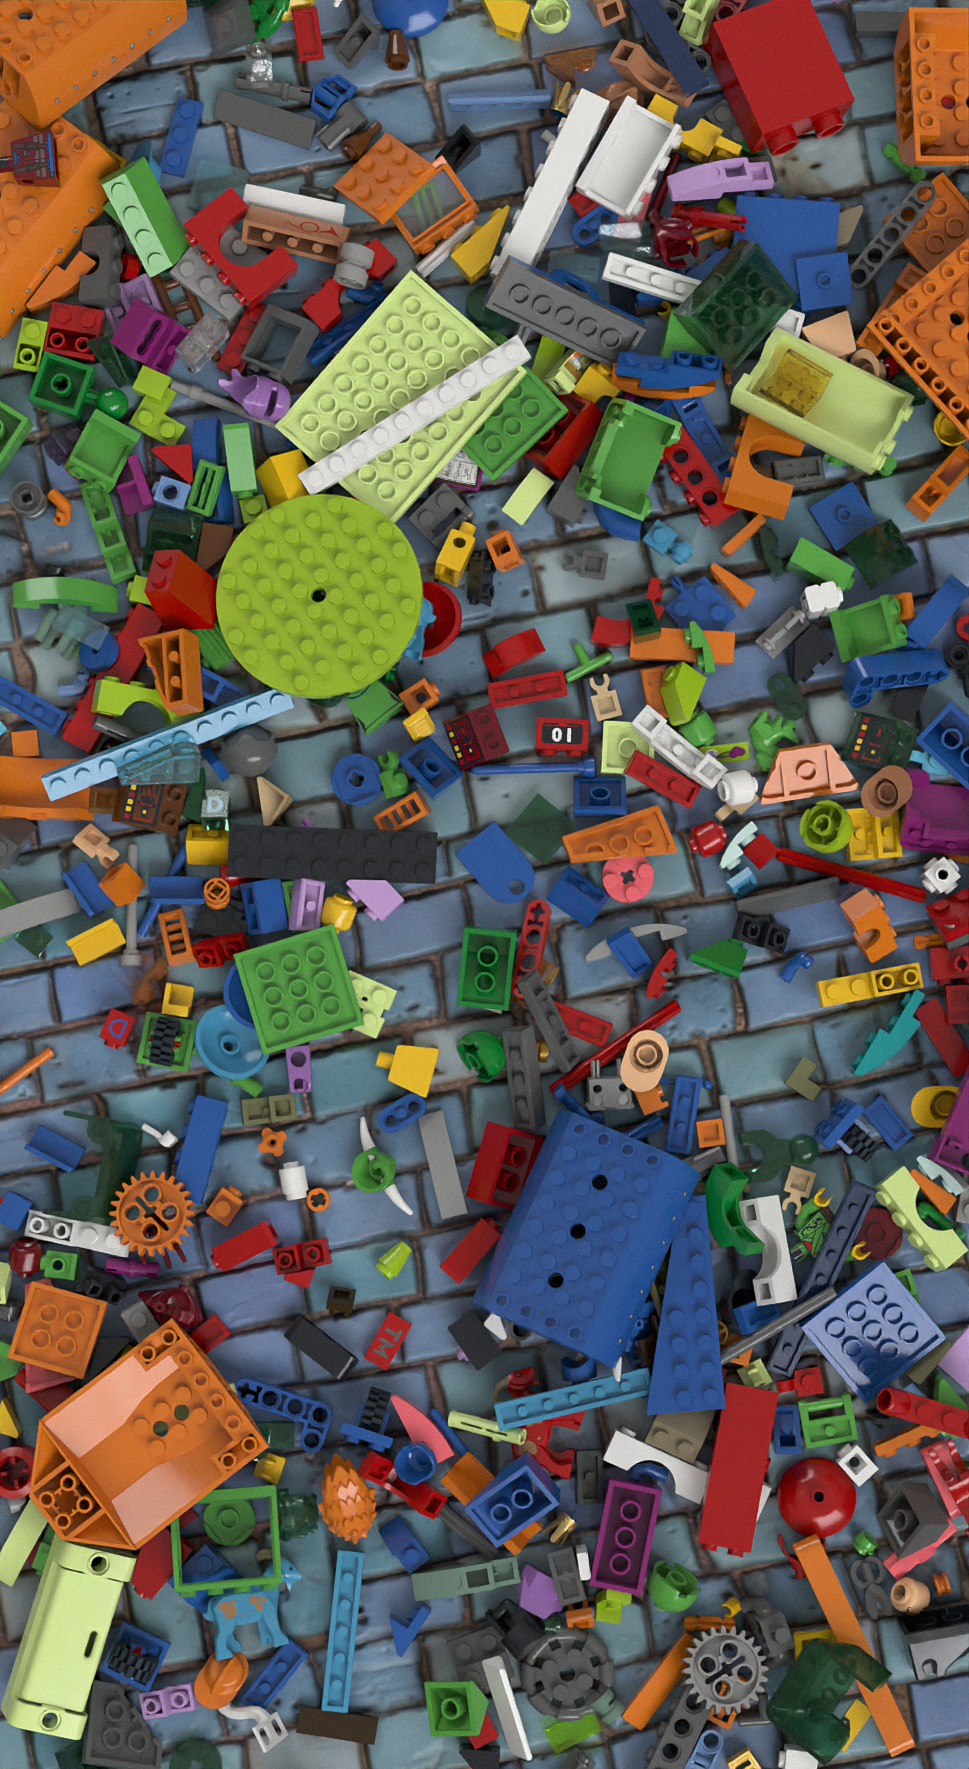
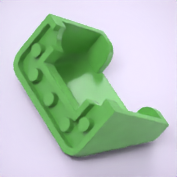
M613 398L606 408L577 481L575 494L643 521L652 509L650 497L646 494L665 447H670L673 443L676 444L679 441L682 423L631 401Z

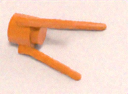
M702 226L699 229L692 230V234L708 231L696 236V240L699 242L710 237L713 244H719L714 249L718 248L719 250L726 246L729 247V241L734 236V231ZM692 239L687 240V244L693 243ZM706 254V255H705L701 260H699L697 263H698V264H701L702 262H704L705 260H707V259H706V256H707L708 254Z

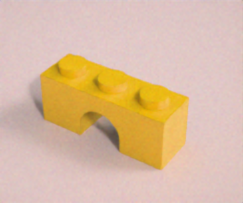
M655 94L647 110L675 125L673 120L677 115L678 105ZM700 118L695 128L689 131L682 130V141L677 149L672 148V150H681L688 154V158L692 161L706 164L713 153L714 145L719 135L722 136L723 130Z

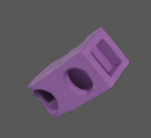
M303 1043L286 1048L290 1092H312L311 1044Z

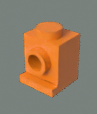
M509 530L496 531L491 535L490 539L485 540L496 569L502 573L526 563L514 534ZM510 547V551L503 554L504 548Z
M424 678L400 693L399 698L404 703L409 714L412 715L421 708L428 710L439 703L437 696L440 695V692L433 681L428 683ZM424 694L426 696L425 702L419 703L416 700L417 696Z
M659 1082L649 1091H633L644 1116L669 1106L667 1101L661 1102L660 1097L664 1096Z

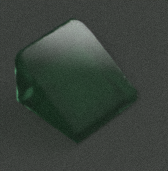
M38 925L20 931L14 940L38 958L52 941L53 936Z

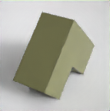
M802 1056L784 1084L813 1102L821 1087L808 1078L817 1065Z

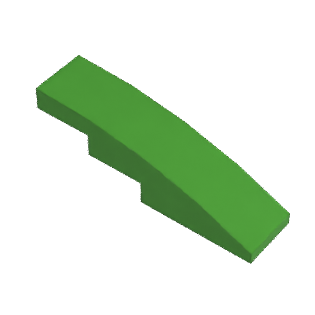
M90 482L80 484L79 486L92 527L96 533L113 584L134 578L138 574L110 493L95 489Z

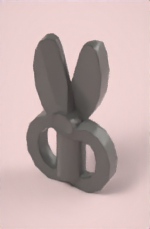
M868 1555L864 1559L854 1560L850 1566V1575L857 1586L866 1588L865 1604L871 1618L875 1620L878 1618L877 1601L887 1616L892 1615L889 1598L878 1585L885 1576V1568L882 1561L873 1555ZM870 1561H874L877 1564L879 1573L876 1578ZM859 1565L865 1582H861L857 1577L856 1569Z

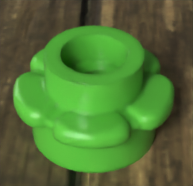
M864 1530L860 1534L854 1535L855 1542L853 1545L856 1550L862 1555L866 1553L873 1555V1550L878 1546L875 1539Z

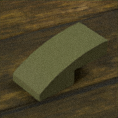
M294 1093L240 1100L243 1126L297 1119Z

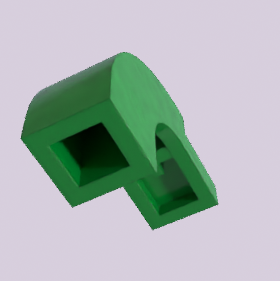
M732 1162L716 1164L709 1175L705 1188L708 1225L713 1236L722 1247L734 1246L735 1250L744 1256L761 1253L765 1244L745 1225L739 1210L740 1196L749 1178Z

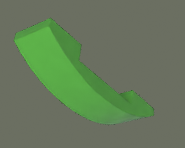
M72 577L27 579L14 583L13 607L39 609V603L91 606V612L117 613L118 588L93 580Z

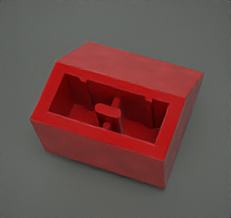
M52 302L43 352L47 351L60 356L95 361L103 344L107 323L104 311Z

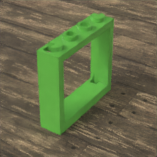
M276 1485L212 1490L196 1503L205 1504L268 1498L274 1576L183 1584L178 1517L171 1523L175 1593H180L181 1598L196 1597L197 1591L207 1590L208 1595L224 1594L223 1589L234 1588V1593L250 1592V1587L261 1586V1591L276 1590L277 1584H282Z

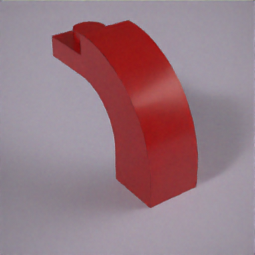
M651 577L645 600L651 599L659 621L664 607L656 605L655 601L661 602L664 587H660L661 579ZM598 615L590 644L604 648L630 646L632 627L629 619L614 620Z
M370 1450L357 1473L363 1478L388 1489L403 1499L418 1513L434 1520L449 1497L427 1480L417 1485H411L402 1481L394 1468L395 1459L382 1452L377 1453Z

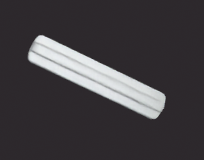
M471 221L468 224L463 223L457 228L452 236L445 239L416 265L415 268L418 274L423 278L430 274L452 254L451 250L459 242L462 241L464 243L471 237L470 233L477 227V224Z

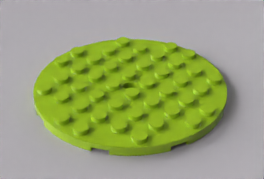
M330 494L307 495L284 501L263 512L249 523L233 542L221 566L216 590V609L221 632L232 654L243 668L254 678L276 691L291 696L311 699L332 698V696L347 692H355L370 685L387 673L400 660L410 640L414 638L423 607V582L419 563L402 531L376 508L350 497ZM315 590H324L326 598L321 602H315L313 594Z

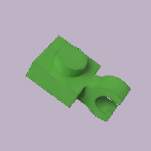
M396 750L388 751L387 754L378 756L379 764L383 769V773L379 774L387 799L403 796L411 792L404 769H398L399 754Z

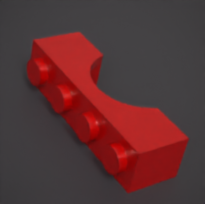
M377 238L372 242L367 241L362 245L375 252L371 268L366 269V272L369 274L368 280L382 282L398 267L397 259ZM332 275L322 283V288L316 294L311 293L304 299L303 306L301 307L303 315L322 334L332 329L342 320L339 301L346 286L335 282Z

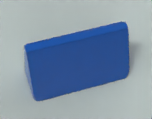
M225 471L212 517L202 515L203 522L220 525L235 522L229 472ZM207 473L204 474L202 484L200 487V492L202 490L203 483H205Z

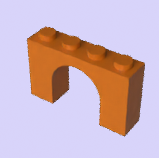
M748 413V416H742L738 430L743 431L742 437L738 435L736 437L733 451H737L736 457L731 456L727 471L732 472L731 477H725L721 492L726 493L724 504L784 520L794 485L759 474L751 465L749 457L761 450H773L794 457H800L805 442Z

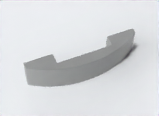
M68 888L0 910V939L53 920L56 921L80 913L74 893Z
M647 924L630 928L636 938L658 932L661 942L687 934L686 928L670 924ZM606 939L588 953L585 957L586 963L612 955Z

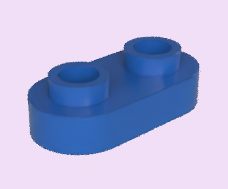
M601 205L597 206L573 226L572 239L574 243L579 247H590L615 228L618 214ZM606 216L609 218V222L602 223L600 218ZM585 231L589 234V237L581 238L580 233Z
M416 1093L405 1095L379 1113V1127L387 1133L400 1131L425 1114L427 1108L426 1101ZM411 1102L418 1103L417 1111L412 1112L409 1110ZM393 1115L396 1117L394 1125L387 1124L388 1116Z

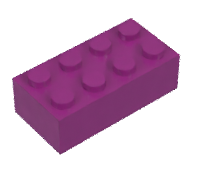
M608 1476L590 1568L591 1578L588 1579L589 1585L639 1596L642 1595L662 1493L660 1486Z

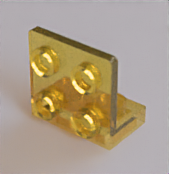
M789 348L785 352L776 372L760 388L759 393L764 395L770 402L777 403L786 408L788 412L804 418L822 398L833 374Z

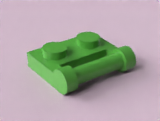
M849 1392L841 1393V1396L806 1402L805 1399L797 1401L806 1449L858 1440ZM841 1406L844 1408L845 1414L809 1420L808 1412Z

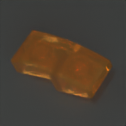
M161 956L143 975L131 999L133 1005L138 1006L141 1003L142 1006H145L155 998L153 993L157 988L151 981L154 979L156 982L161 980L169 973L167 968L171 966L165 957Z

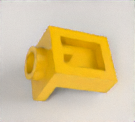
M719 135L708 163L739 158L742 146Z

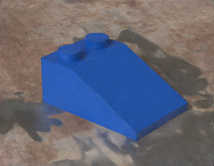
M527 1451L507 1465L464 1506V1510L497 1548L560 1504L561 1490L529 1451Z

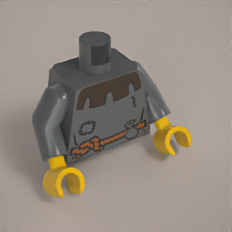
M732 1597L721 1605L722 1607L727 1606L730 1608V1611L725 1614L726 1618H732L741 1610L744 1613L751 1635L755 1638V1646L762 1647L758 1652L759 1656H766V1659L760 1662L761 1666L768 1667V1670L765 1671L766 1673L787 1664L790 1655L789 1650L794 1648L795 1644L785 1616L780 1609L770 1604L767 1599L761 1597L742 1599L741 1602L737 1598Z

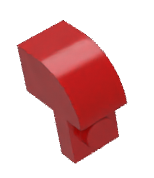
M535 628L513 635L496 644L492 650L482 655V658L494 679L518 665L533 660L544 653L546 649Z

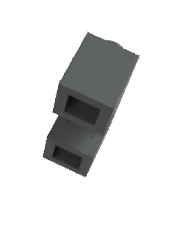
M113 225L84 227L82 252L92 260L100 261L99 267L94 273L80 276L79 301L87 308L104 309L118 307V298L121 296L119 280L120 273L123 270L121 250L124 248V238Z

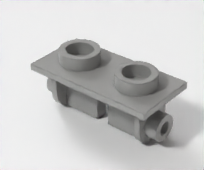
M792 605L755 642L774 659L810 623L805 619L806 615L800 609L797 611Z

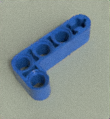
M935 648L861 656L853 659L848 664L841 686L850 706L860 708L871 701L875 690L938 683L945 680L949 676L950 671L941 651Z
M251 1376L241 1377L235 1383L237 1395L243 1403L305 1423L300 1436V1444L305 1451L313 1453L321 1449L333 1417V1409L328 1402ZM248 1383L250 1384V1390L257 1391L259 1386L263 1389L258 1395V1400L254 1399L257 1395L256 1393L249 1392L247 1395H243V1390L239 1386ZM266 1391H274L277 1394L278 1401L275 1404H269L265 1401L264 1393ZM290 1400H300L303 1409L300 1412L291 1411L289 1408ZM318 1407H323L328 1413V1418L322 1421L314 1417V1410ZM308 1433L317 1434L320 1439L319 1444L315 1446L309 1445L305 1439Z

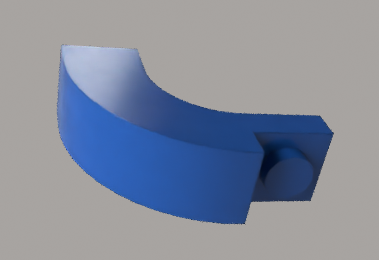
M950 574L907 628L906 640L908 645L895 649L898 652L925 649L969 594V588Z

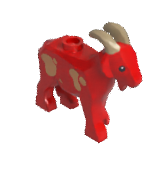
M528 1366L513 1371L497 1380L493 1389L495 1401H499V1394L503 1388L508 1391L512 1399L535 1394L528 1389L529 1385H541L535 1378V1369ZM585 1410L518 1426L517 1428L526 1429V1439L521 1446L511 1443L513 1460L529 1451L540 1466L552 1474L569 1480L575 1448H567L558 1452L554 1451L547 1444L550 1440L552 1426H562L579 1431Z

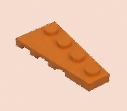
M659 804L562 836L561 838L570 863L677 854L678 850Z

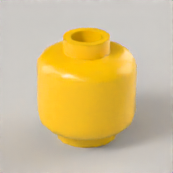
M339 893L327 897L322 907L321 922L325 926L334 924L337 934L340 931L349 930L357 912L353 899Z

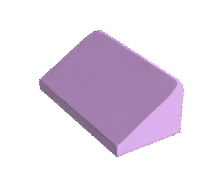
M305 878L294 879L288 930L308 932L320 928L325 882Z

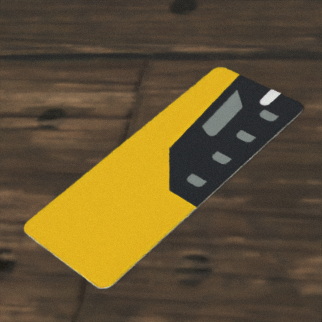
M856 1699L829 1736L828 1742L842 1752H845L871 1716L868 1707Z

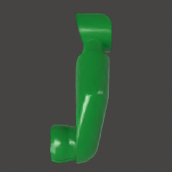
M921 1202L918 1204L916 1210L922 1221L928 1217L941 1231L953 1229L961 1241L965 1239V1233L959 1227H953L951 1225L952 1222L929 1203Z

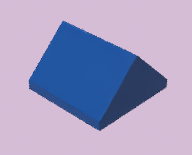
M430 736L398 759L401 766L433 801L464 775Z
M574 776V817H622L627 814L626 777Z

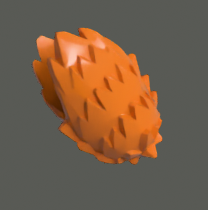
M334 1454L331 1466L326 1463L324 1467V1479H322L321 1485L323 1502L319 1503L318 1507L323 1514L322 1519L328 1524L331 1532L338 1537H344L345 1541L351 1539L354 1544H357L359 1538L367 1537V1531L373 1525L376 1517L375 1488L367 1487L364 1478L357 1473L349 1458L345 1462L338 1454Z

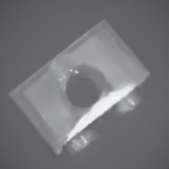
M208 311L175 349L177 358L197 374L230 336L228 327Z

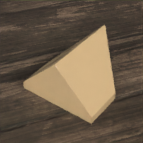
M257 777L263 824L275 826L293 800L288 794L265 778Z

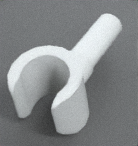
M146 1123L142 1126L143 1130L153 1135L167 1148H171L178 1142V1138L170 1130L162 1135Z

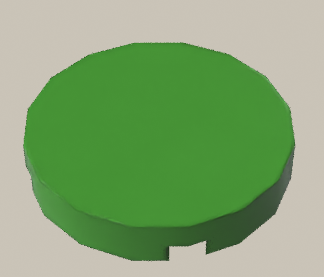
M249 1500L208 1503L203 1515V1525L207 1535L221 1545L232 1546L245 1541L252 1533L256 1522L255 1510Z

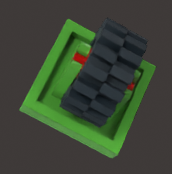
M147 1011L136 1062L188 1073L194 1048V1033L198 1021Z

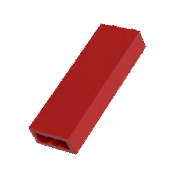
M726 1382L724 1383L726 1409H719L695 1542L702 1543L701 1549L717 1552V1547L728 1549L727 1554L743 1557L744 1552L751 1553L779 1393Z

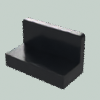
M473 1309L468 1310L461 1318L447 1328L476 1370L482 1369L503 1353Z

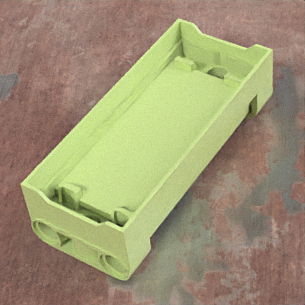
M55 1532L0 1707L8 1724L17 1728L63 1738L81 1739L88 1717L84 1710L113 1615L124 1581H130L137 1557L129 1549L61 1540ZM95 1557H102V1561L98 1566H91V1562ZM49 1712L54 1713L52 1718L44 1717Z

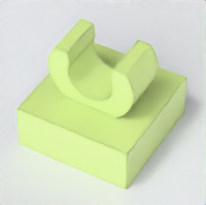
M760 1358L749 1362L748 1367L742 1366L736 1369L742 1382L747 1387L760 1389L773 1382Z

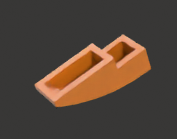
M79 251L65 271L56 265L26 304L28 311L32 315L39 314L51 309L52 302L63 303L79 291L80 276L94 273L98 269L97 263Z
M960 444L906 503L905 507L923 523L969 473V451Z

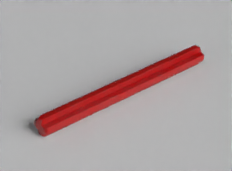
M780 847L779 852L776 854L777 861L827 876L837 877L844 881L915 902L923 903L927 895L926 889L784 847Z
M676 1000L670 1001L551 1084L549 1090L555 1097L554 1089L561 1083L564 1084L566 1090H569L591 1074V1060H595L596 1071V1060L600 1061V1067H602L625 1051L635 1034L644 1030L654 1031L681 1012L680 1005Z

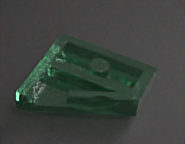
M113 335L96 337L86 342L119 388L134 385L137 379L136 371L130 357L110 342Z

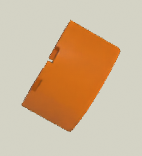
M0 756V818H26V820L46 821V819H61L63 821L94 820V785L50 801L40 776L81 759Z

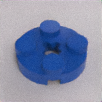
M362 754L347 755L338 761L332 772L331 785L333 791L345 804L353 806L366 805L372 802L381 792L382 783L379 774L382 771L379 765L368 756ZM358 773L359 776H364L360 787L350 784V780L353 779L352 774Z

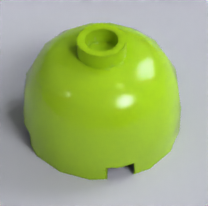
M831 800L818 801L815 803L817 806L804 812L799 826L800 836L803 838L804 843L812 850L823 854L837 852L849 843L852 836L853 823L851 817L836 802Z

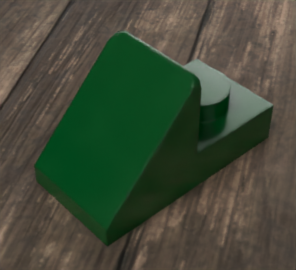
M651 599L625 604L632 627L634 644L659 639L661 627Z

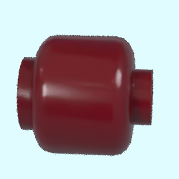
M33 1237L17 1238L16 1242L9 1246L8 1263L10 1269L16 1272L19 1277H32L33 1273L40 1270L43 1246Z

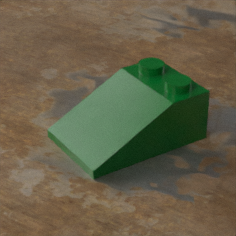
M465 925L456 1005L509 1010L517 930Z

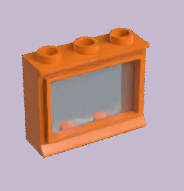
M442 155L431 162L436 172L391 216V219L417 256L421 253L426 254L435 247L437 241L452 236L456 232L455 228L462 223L468 224L477 217L476 213L480 211Z

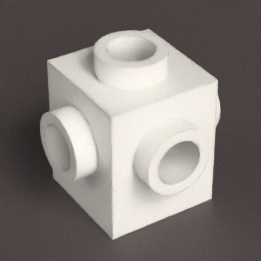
M934 857L923 866L926 871L920 877L923 879V886L931 894L934 892L938 895L944 891L947 895L958 886L956 880L961 877L957 873L960 869L952 859L946 860L945 857L937 860ZM940 870L947 875L945 880L938 877Z

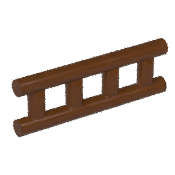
M160 275L151 277L164 313L179 321L177 314L191 309L196 323L186 327L193 331L191 335L200 332L206 346L191 351L187 341L181 350L189 372L198 369L197 360L209 355L212 362L219 361L221 354L197 297L173 278L162 281ZM181 286L186 300L172 305L167 291Z

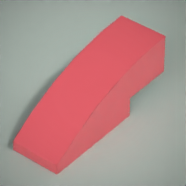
M397 1393L391 1395L390 1399L412 1442L424 1441L434 1451L438 1463L455 1454L448 1439L423 1410Z

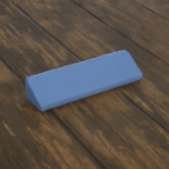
M549 89L458 92L448 94V104L450 112L550 108L551 94Z

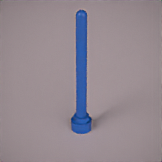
M584 756V759H579V762L485 764L471 767L473 775L579 772V774H584L585 777H595L594 756Z

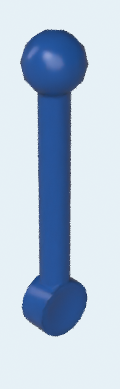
M661 1076L659 1080L661 1086L675 1083V1079H668L666 1076ZM709 1079L701 1083V1087L706 1090L711 1089L713 1086L712 1081Z

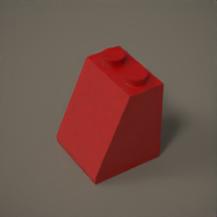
M181 550L155 551L144 592L165 631L182 628L185 630L214 629L217 618L216 590L218 581Z

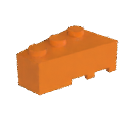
M182 628L138 639L140 646L143 647L147 656L146 662L148 667L152 669L156 679L154 682L165 709L180 716L204 711L199 636Z

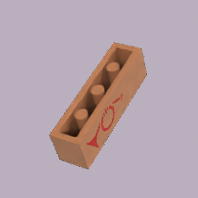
M251 205L244 218L241 242L273 250L282 246L290 254L339 264L342 263L339 259L342 245L349 241L350 228Z

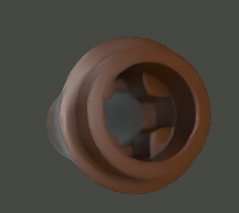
M392 30L388 33L389 39L385 63L388 64L390 70L402 71L408 67L410 57L403 31Z

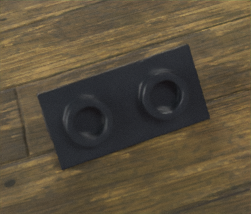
M485 551L473 553L469 560V576L477 577V581H468L467 599L469 600V605H479L481 603L491 607V599H493L495 593L493 574L496 572V566L491 554Z

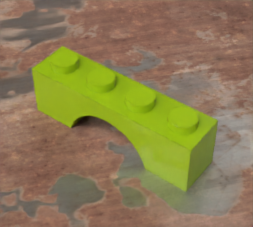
M105 676L104 680L96 681L91 712L117 717L121 716L127 707L136 701L148 702L161 712L166 727L200 714V712L183 716L177 715L165 709L156 686L155 690L145 688V684L141 682L130 681L129 685L120 683V678Z

